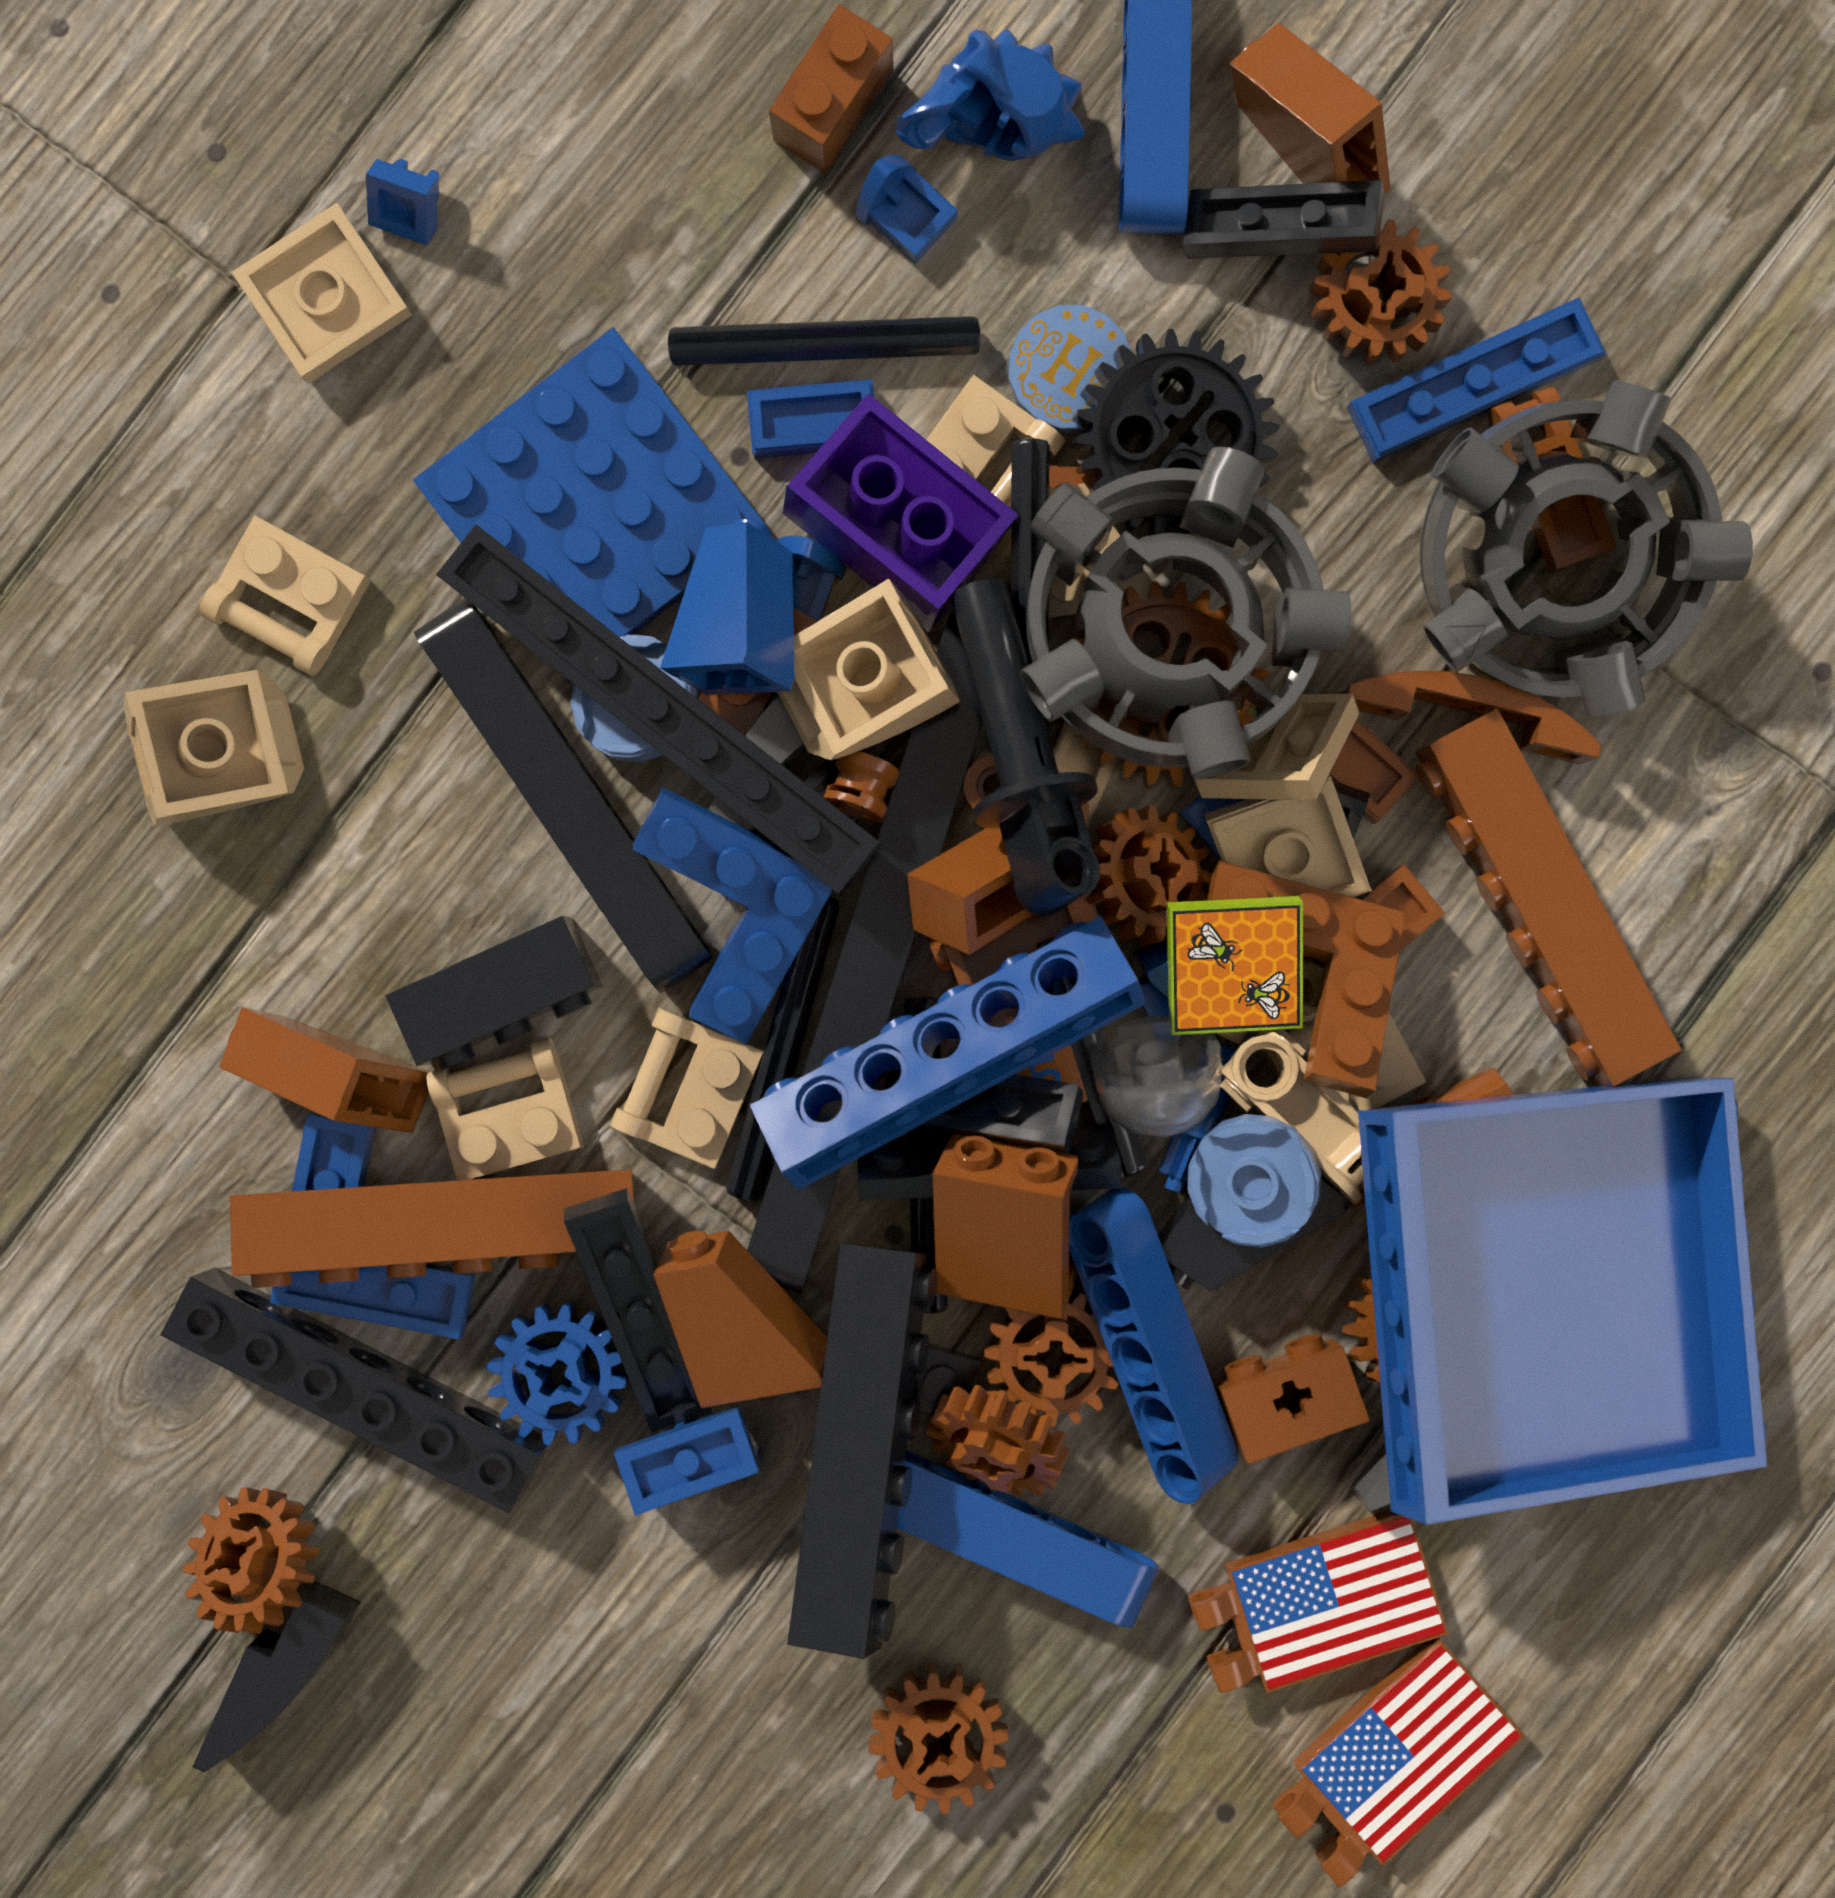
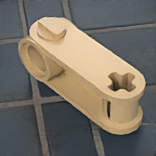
M1284 1029L1258 1031L1251 1039L1235 1049L1229 1062L1219 1071L1225 1079L1219 1086L1245 1112H1248L1253 1107L1260 1115L1272 1116L1296 1128L1313 1147L1321 1174L1348 1200L1357 1205L1363 1199L1361 1190L1364 1188L1362 1158L1349 1172L1348 1169L1361 1156L1358 1112L1336 1090L1304 1081L1307 1062L1302 1057L1307 1052ZM1255 1051H1267L1274 1055L1279 1063V1077L1270 1087H1258L1246 1075V1061Z

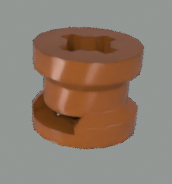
M859 751L837 758L835 765L839 774L836 782L827 786L823 798L844 814L866 821L882 822L887 811L884 797L887 789L894 787L900 774L898 768L878 757Z

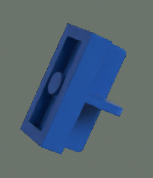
M740 1406L694 1422L687 1420L678 1423L674 1429L619 1447L614 1452L635 1516L759 1473L764 1458L760 1445L753 1446Z

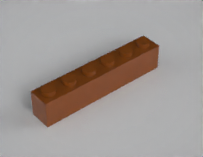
M1498 708L1415 751L1420 761V764L1416 765V772L1420 775L1418 778L1423 788L1431 798L1439 797L1451 818L1446 822L1448 834L1460 853L1463 855L1469 853L1481 874V876L1476 878L1478 890L1486 904L1493 911L1500 909L1511 932L1506 934L1509 948L1523 967L1530 965L1541 986L1536 991L1537 999L1547 1017L1555 1024L1560 1022L1572 1043L1566 1047V1051L1577 1073L1584 1080L1591 1079L1594 1085L1614 1087L1682 1051Z
M632 1169L230 1195L232 1276L251 1275V1288L290 1286L292 1285V1272L319 1270V1283L360 1281L359 1268L386 1266V1279L426 1276V1263L452 1261L453 1274L493 1271L492 1258L518 1256L519 1269L557 1267L559 1253L576 1252L564 1223V1208L628 1188L633 1201Z

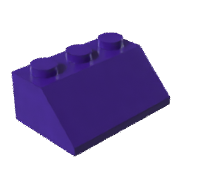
M869 393L788 483L782 514L818 543L832 551L845 565L872 587H876L890 579L904 595L920 620L922 627L928 632L935 627L952 607L951 595L962 586L973 581L1018 518V514Z

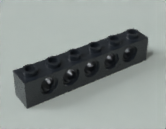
M216 1267L189 1278L160 1334L161 1336L509 1514L524 1496L549 1445H544L541 1433L532 1430L525 1438L518 1435L521 1423L511 1418L502 1421L499 1417L500 1412L296 1308L271 1304L270 1295L257 1288H251V1285Z

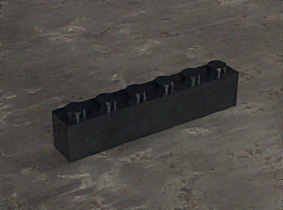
M840 1243L787 1645L865 1659L881 1649L882 1642L887 1643L891 1637L895 1621V1603L887 1600L890 1575L898 1573L904 1550V1537L902 1534L896 1533L899 1507L907 1505L912 1487L911 1467L904 1466L907 1441L915 1439L921 1415L920 1401L913 1400L916 1373H923L929 1352L928 1335L921 1333L924 1307L930 1308L932 1306L937 1289V1271L935 1268H930L931 1254L861 1244Z

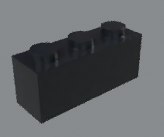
M560 916L385 995L416 1066L430 1065L436 1062L440 1072L476 1057L472 1046L495 1036L498 1045H502L532 1032L534 1028L530 1020L548 1011L553 1010L556 1018L560 1019L590 1006L592 1001L588 993L602 988L603 985L573 918Z

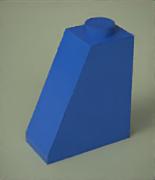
M736 519L734 524L705 527L660 669L706 695L791 691L794 682L793 552L770 537L771 531L766 526L748 519Z

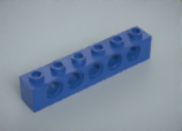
M1100 916L1089 923L1076 922L1062 929L1056 934L1053 942L1031 954L1019 953L1004 960L996 968L994 974L974 985L963 984L948 990L939 998L935 1006L916 1016L906 1015L892 1020L881 1029L879 1036L857 1048L853 1046L844 1047L831 1053L825 1058L821 1067L801 1078H787L775 1083L765 1092L764 1098L754 1102L750 1107L781 1173L798 1190H801L1145 1005L1146 1001L1137 977L1102 917ZM1063 977L1077 979L1075 987L1066 994L1051 995L1047 993L1051 984L1057 979ZM1005 1008L1019 1010L1017 1017L1009 1025L1004 1027L990 1026L992 1017L998 1011ZM947 1039L960 1040L959 1047L951 1056L944 1059L932 1058L934 1049L942 1041ZM889 1070H901V1076L893 1087L883 1091L875 1090V1084L883 1073ZM831 1101H843L842 1108L834 1119L827 1122H817L818 1114L823 1106Z

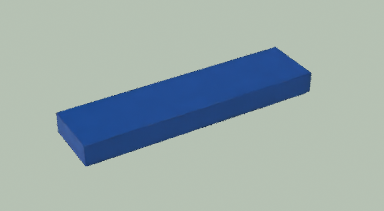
M1578 297L1352 400L1348 404L1347 409L1372 463H1375L1489 411L1490 408L1514 400L1595 363L1606 353L1581 299Z

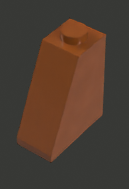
M1277 23L1257 41L1248 44L1240 55L1230 62L1238 107L1303 184L1382 180L1384 194L1391 189L1382 102L1280 23Z
M245 1007L241 1008L219 1068L333 1121L409 1133L414 1132L429 1092L426 1079L427 1073L430 1072L428 1070L288 1017Z
M729 1230L707 1235L703 1231H691L679 1235L671 1242H668L653 1275L701 1408L821 1387L828 1337Z

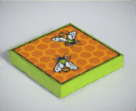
M1299 896L1167 903L1169 1029L1172 1035L1303 1028V901Z

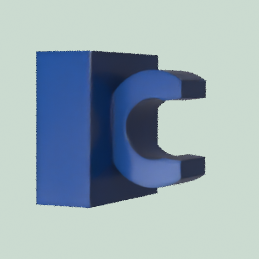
M376 159L366 173L368 225L428 245L437 231L439 172L431 170L427 176L408 170V161L399 159L390 164Z

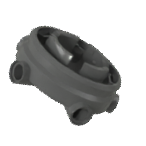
M1613 380L1605 401L1564 400L1534 406L1505 418L1481 434L1473 428H1468L1459 434L1446 448L1432 472V476L1439 483L1428 504L1422 525L1420 569L1425 594L1435 616L1423 625V629L1435 650L1454 672L1457 673L1472 663L1490 676L1526 692L1553 697H1582L1586 714L1590 717H1604L1626 712L1646 701L1640 677L1652 671L1669 658L1686 640L1705 612L1714 592L1716 582L1744 579L1750 568L1753 554V539L1750 527L1744 521H1722L1719 499L1712 479L1703 462L1680 434L1662 422L1671 401L1670 397L1642 386ZM1576 420L1570 435L1571 438L1623 456L1648 458L1657 471L1650 476L1643 477L1639 472L1621 470L1609 461L1599 457L1580 459L1571 456L1567 452L1560 451L1536 454V447L1532 444L1527 429L1549 422ZM1508 439L1512 445V452L1517 457V463L1498 449ZM1666 489L1673 517L1667 516L1657 494L1659 491ZM1573 495H1591L1601 498L1609 504H1613L1619 515L1616 519L1619 539L1630 541L1629 560L1624 573L1611 571L1601 588L1586 602L1578 606H1560L1551 603L1545 598H1539L1518 606L1512 599L1504 580L1524 567V541L1536 517L1548 505ZM1458 506L1460 509L1470 511L1469 515L1482 518L1485 523L1483 542L1478 549L1462 547L1465 576L1470 588L1455 584L1448 589L1445 572V547L1452 514L1455 507ZM1660 530L1656 575L1666 577V581L1651 610L1643 619L1630 606L1633 605L1648 581L1655 560L1656 532ZM1617 618L1620 619L1623 626H1626L1631 631L1624 639L1607 635L1555 652L1556 668H1532L1514 665L1502 661L1488 652L1507 638L1504 626L1513 632L1525 636L1531 634L1544 635L1561 641L1589 635L1615 621Z
M1216 447L1209 451L1202 470L1161 468L1141 471L1109 482L1086 497L1066 482L1048 498L1036 514L1029 528L1031 532L1045 542V545L1034 569L1026 612L1027 638L1033 663L1020 671L1023 684L1029 696L1047 720L1051 722L1062 716L1077 733L1093 745L1127 761L1158 767L1189 766L1192 778L1214 777L1240 769L1251 762L1247 746L1259 740L1273 729L1289 712L1313 675L1321 651H1344L1350 627V595L1348 592L1323 589L1316 561L1298 529L1271 501L1257 492L1265 473L1263 465L1258 460L1240 450ZM1152 515L1183 516L1179 525L1180 528L1232 548L1237 539H1240L1250 547L1245 555L1236 560L1229 552L1213 542L1189 534L1162 533L1137 540L1125 531L1102 554L1100 553L1107 545L1112 526L1134 518ZM1172 559L1174 570L1195 575L1211 585L1224 599L1232 613L1230 632L1238 644L1231 665L1232 668L1221 671L1207 658L1187 665H1169L1153 660L1141 653L1131 642L1124 629L1121 617V600L1124 592L1117 587V581L1119 579L1125 581L1142 573L1144 564L1149 566L1158 561ZM1261 560L1268 566L1283 593L1274 608L1271 666L1288 667L1277 695L1267 688L1263 681L1257 680L1251 675V672L1268 646L1264 642L1265 632L1261 599L1257 588L1247 572L1254 569ZM1087 569L1090 573L1087 576L1075 615V626L1078 631H1086L1084 645L1082 646L1077 640L1072 639L1050 652L1046 635L1045 614L1047 598L1052 585L1058 576L1071 586L1081 573ZM1239 692L1246 697L1249 703H1253L1263 711L1243 727L1240 724L1235 702L1230 701ZM1101 696L1109 705L1114 707L1108 723L1091 712L1098 707ZM1189 705V711L1179 715L1169 731L1168 738L1170 743L1137 737L1118 729L1126 715L1145 722L1161 724L1168 709L1175 706Z

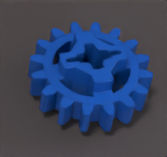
M567 1301L562 1305L558 1316H553L547 1303L540 1304L535 1308L534 1324L529 1318L521 1314L511 1322L517 1337L503 1333L496 1339L494 1344L505 1353V1357L493 1358L487 1363L488 1371L501 1375V1381L488 1390L489 1397H506L509 1404L502 1410L499 1417L502 1421L510 1419L516 1414L522 1418L523 1421L518 1434L521 1437L525 1438L535 1427L543 1429L542 1438L544 1445H551L556 1439L559 1430L565 1431L566 1437L571 1444L577 1443L582 1437L583 1423L595 1433L605 1425L603 1414L599 1410L600 1408L607 1412L615 1413L620 1407L622 1401L611 1390L625 1388L629 1383V1378L627 1374L615 1371V1366L622 1361L617 1349L611 1350L608 1344L612 1339L608 1328L599 1332L594 1327L598 1311L592 1309L582 1319L574 1318V1303ZM560 1331L567 1333L561 1342L552 1345H546L539 1340L535 1343L531 1340L546 1332ZM588 1347L592 1349L598 1360L600 1375L590 1369L586 1354ZM558 1360L568 1365L565 1370L567 1379L560 1385L550 1381L553 1373L550 1367ZM518 1371L526 1375L531 1394L529 1399L520 1386ZM568 1401L579 1407L581 1404L585 1405L584 1408L572 1413H550L554 1405Z

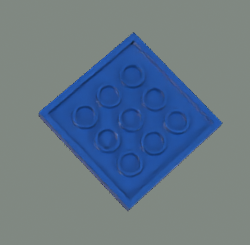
M614 327L413 479L414 483L460 543L477 524L619 637L634 635L683 597L705 527L734 524L736 519L752 520L767 527Z

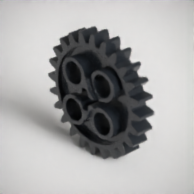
M1168 329L1161 337L1159 348H1156L1153 340L1147 333L1143 334L1136 341L1137 357L1130 349L1121 345L1113 353L1118 370L1102 362L1094 371V374L1103 387L1087 384L1080 393V396L1093 409L1077 410L1072 418L1073 422L1088 429V433L1075 437L1071 442V448L1089 451V458L1076 468L1077 474H1096L1098 481L1089 490L1091 493L1109 482L1137 473L1138 469L1168 437L1170 429L1187 415L1203 393H1209L1212 396L1211 404L1181 436L1180 444L1167 453L1154 469L1177 467L1202 470L1209 451L1212 448L1218 447L1212 444L1206 433L1207 421L1211 419L1223 422L1230 430L1231 445L1229 448L1247 453L1261 464L1272 461L1277 457L1278 451L1262 444V440L1276 433L1279 430V425L1262 421L1261 414L1275 402L1273 398L1255 399L1252 393L1263 380L1262 375L1258 374L1243 379L1239 372L1245 363L1246 356L1241 354L1230 363L1223 361L1221 358L1225 341L1221 339L1207 352L1201 350L1200 331H1194L1188 337L1185 344L1179 346L1174 329ZM1160 378H1173L1180 383L1185 393L1183 404L1173 405L1162 398L1158 389ZM1131 425L1140 431L1144 439L1143 452L1138 454L1129 453L1121 447L1117 439L1118 426ZM1266 472L1259 487L1269 482L1270 477ZM1152 515L1126 521V531L1128 532L1133 531L1143 520L1149 521L1150 536L1164 533L1167 525H1171L1173 533L1189 534L1190 532L1179 527L1183 516Z

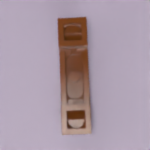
M1448 671L1397 672L1362 680L1349 685L1338 693L1353 694L1359 712L1392 720H1398L1410 713L1413 699L1482 716L1498 708L1504 721L1524 725L1519 745L1521 751L1579 765L1599 758L1602 747L1587 729L1556 706L1532 693L1486 677Z

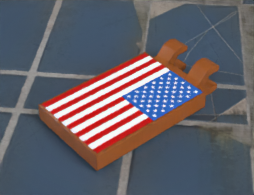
M1391 1510L1223 1563L1229 1582L1197 1590L1187 1595L1195 1622L1197 1621L1200 1631L1220 1626L1231 1618L1233 1620L1240 1646L1219 1650L1206 1656L1213 1680L1217 1683L1220 1693L1238 1689L1256 1676H1259L1265 1692L1269 1693L1449 1634L1413 1520Z
M1435 1638L1419 1645L1293 1760L1303 1777L1294 1786L1284 1791L1273 1802L1272 1806L1279 1813L1278 1818L1296 1839L1312 1827L1321 1811L1336 1827L1338 1832L1325 1840L1316 1849L1314 1854L1321 1861L1322 1869L1340 1888L1356 1875L1369 1852L1384 1866L1515 1747L1525 1735L1439 1638Z

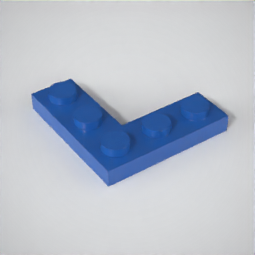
M663 787L633 842V850L745 906L690 1006L689 1017L747 1044L833 889L775 843Z
M315 1112L308 1113L292 1191L364 1187L376 1127L333 1121ZM426 1264V1276L386 1279V1266L359 1268L360 1281L319 1283V1270L292 1272V1285L272 1288L271 1304L459 1340L464 1336L476 1273L453 1274L452 1268Z

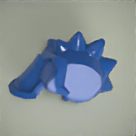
M976 29L969 34L965 47L952 59L950 65H943L941 67L940 73L931 88L913 106L898 117L896 133L901 141L917 149H934L944 136L948 140L959 144L977 146L984 150L983 153L989 157L993 155L1007 161L1033 158L1042 154L1053 144L1080 140L1084 137L1085 131L1082 124L1071 110L1082 89V84L1069 76L1060 74L1053 67V48L1050 44L1045 43L1029 49L1019 45L1010 30H1002L993 39L986 31Z

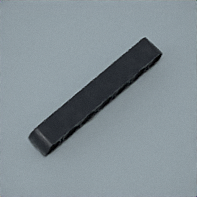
M463 598L414 631L418 642L653 987L661 994L713 959L708 946L649 859L633 850L634 837L478 608L466 598Z

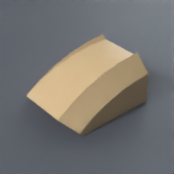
M887 579L794 636V682L791 691L777 692L807 751L828 760H834L880 743L961 702L956 686L947 673L920 620L904 595L890 579Z
M252 670L125 692L123 705L128 734L146 806L154 827L222 813L295 792L305 768L288 700L283 691L263 670Z

